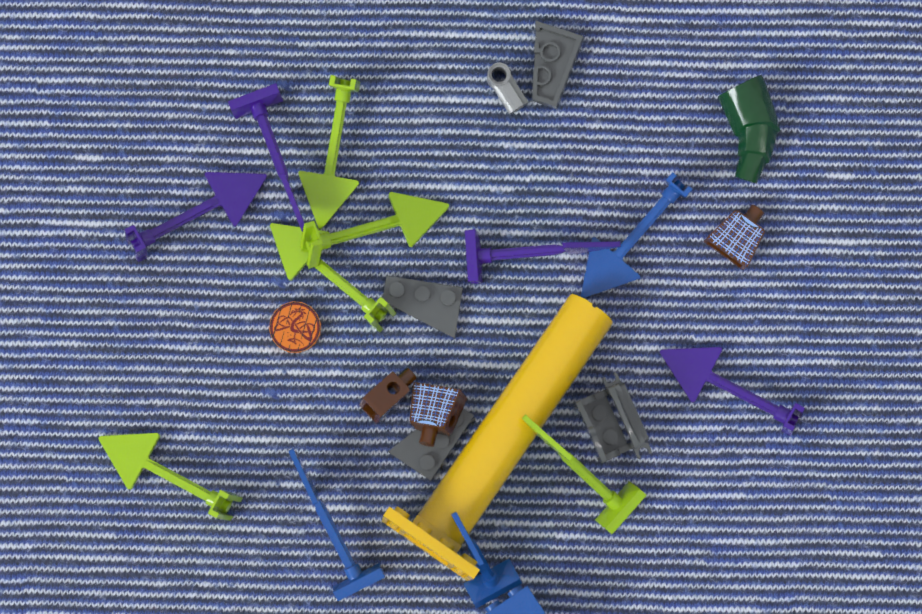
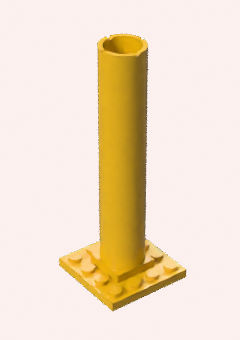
M570 294L413 522L408 520L410 515L398 506L395 509L389 507L383 515L382 522L466 581L474 579L480 569L475 567L477 561L464 553L460 556L457 554L465 539L451 514L454 512L458 513L468 534H470L537 436L522 418L524 415H527L542 429L611 328L613 321L598 307H593L592 303L578 295Z

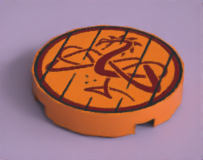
M289 302L281 305L274 312L270 319L269 331L272 340L279 348L289 353H301L317 343L321 335V322L318 314L311 306L303 302Z

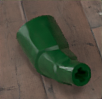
M762 74L718 96L733 133L738 137V156L740 158L735 177L757 184L765 165L770 162L777 133L781 131L775 108Z

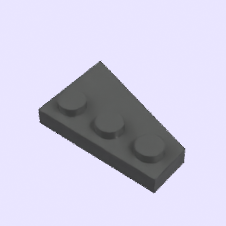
M535 21L536 36L532 99L534 102L557 109L584 37Z
M386 275L383 299L390 306L455 339L463 287Z
M463 408L453 433L449 436L437 434L434 447L420 444L419 439L422 431L415 430L388 452L431 481L474 415Z

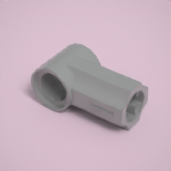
M504 63L493 64L488 70L487 82L494 89L510 115L527 105L528 101L512 77L509 67ZM500 70L505 74L506 78L502 82H497L492 78V73Z

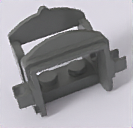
M616 372L613 373L615 376L613 383H608L605 377L602 378L605 390L575 402L574 406L575 410L578 409L598 453L596 458L601 463L633 449L638 459L641 458L639 455L641 448H646L648 453L652 454L646 430L625 384L620 381ZM608 395H611L630 437V443L626 442L606 397Z

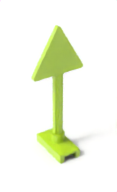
M330 75L329 86L336 89L334 98L336 107L324 174L307 171L298 172L319 229H322L359 185L358 180L336 177L335 171L347 103H350L351 92H359L360 82L356 79H351L350 82L334 75Z
M390 192L388 197L396 215L330 234H319L315 221L304 223L300 248L301 251L306 249L309 251L307 266L310 269L319 265L322 250L331 248V245L398 226L401 227L408 246L413 247L448 210L449 204Z
M271 223L270 228L287 278L292 281L307 264L309 256L308 249L301 251L300 248L301 228ZM318 230V231H319V234H323V233H328V234H330L328 231ZM320 259L319 265L314 267L362 306L361 310L366 313L364 318L379 333L383 328L378 323L385 318L387 312L392 317L396 315L394 309L382 297L377 301L367 298L323 260Z
M524 415L522 418L547 445L558 452L563 462L603 498V502L607 506L595 521L609 533L613 534L647 495L630 481L618 494L613 490L610 491L581 462L561 447L527 415Z
M159 433L99 437L101 445L127 489H133L142 470L145 468L205 500L206 504L211 506L208 512L209 515L231 521L233 518L232 515L227 513L232 502H241L243 499L235 493L220 490L219 493L214 490L209 491L150 459V455L160 438Z

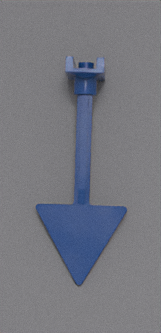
M672 172L665 182L668 187L662 192L661 199L623 241L621 247H618L614 252L610 249L589 252L581 292L582 298L640 278V275L623 261V257L670 203L673 204L680 196L686 198L692 191V188L688 186L683 192L682 189L685 185L678 179L675 183L672 182L677 176L675 173ZM593 237L591 242H601L596 237Z
M294 449L289 450L288 452L313 505H315L316 512L345 566L343 570L348 579L333 586V593L337 601L385 578L380 563L362 571L358 562H354L326 505L319 499L318 491Z
M454 512L451 514L466 541V547L471 557L477 561L476 565L481 572L474 579L463 583L476 609L522 584L510 559L490 568L476 541L470 538L458 513Z

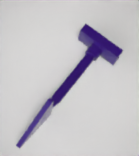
M275 83L230 100L228 103L235 119L252 114L254 120L258 121L277 174L283 182L303 232L304 220L289 183L286 165L267 118L269 116L267 107L283 102L281 93Z
M206 172L205 178L215 194L213 198L151 230L148 228L139 233L134 225L124 229L128 245L132 244L138 263L148 258L146 247L154 244L156 239L220 206L224 209L231 224L236 227L265 182L267 175L257 173Z
M465 230L468 282L472 284L482 283V264L492 263L494 260L553 256L564 252L573 255L621 247V242H565L562 245L553 244L492 250L491 248H481L480 236L477 230Z
M721 347L660 350V355L691 403L696 401L704 384L709 382L773 415V419L784 424L781 432L789 436L792 435L798 418H801L805 408L797 403L791 409L782 405L777 406L713 373L712 369L722 352Z

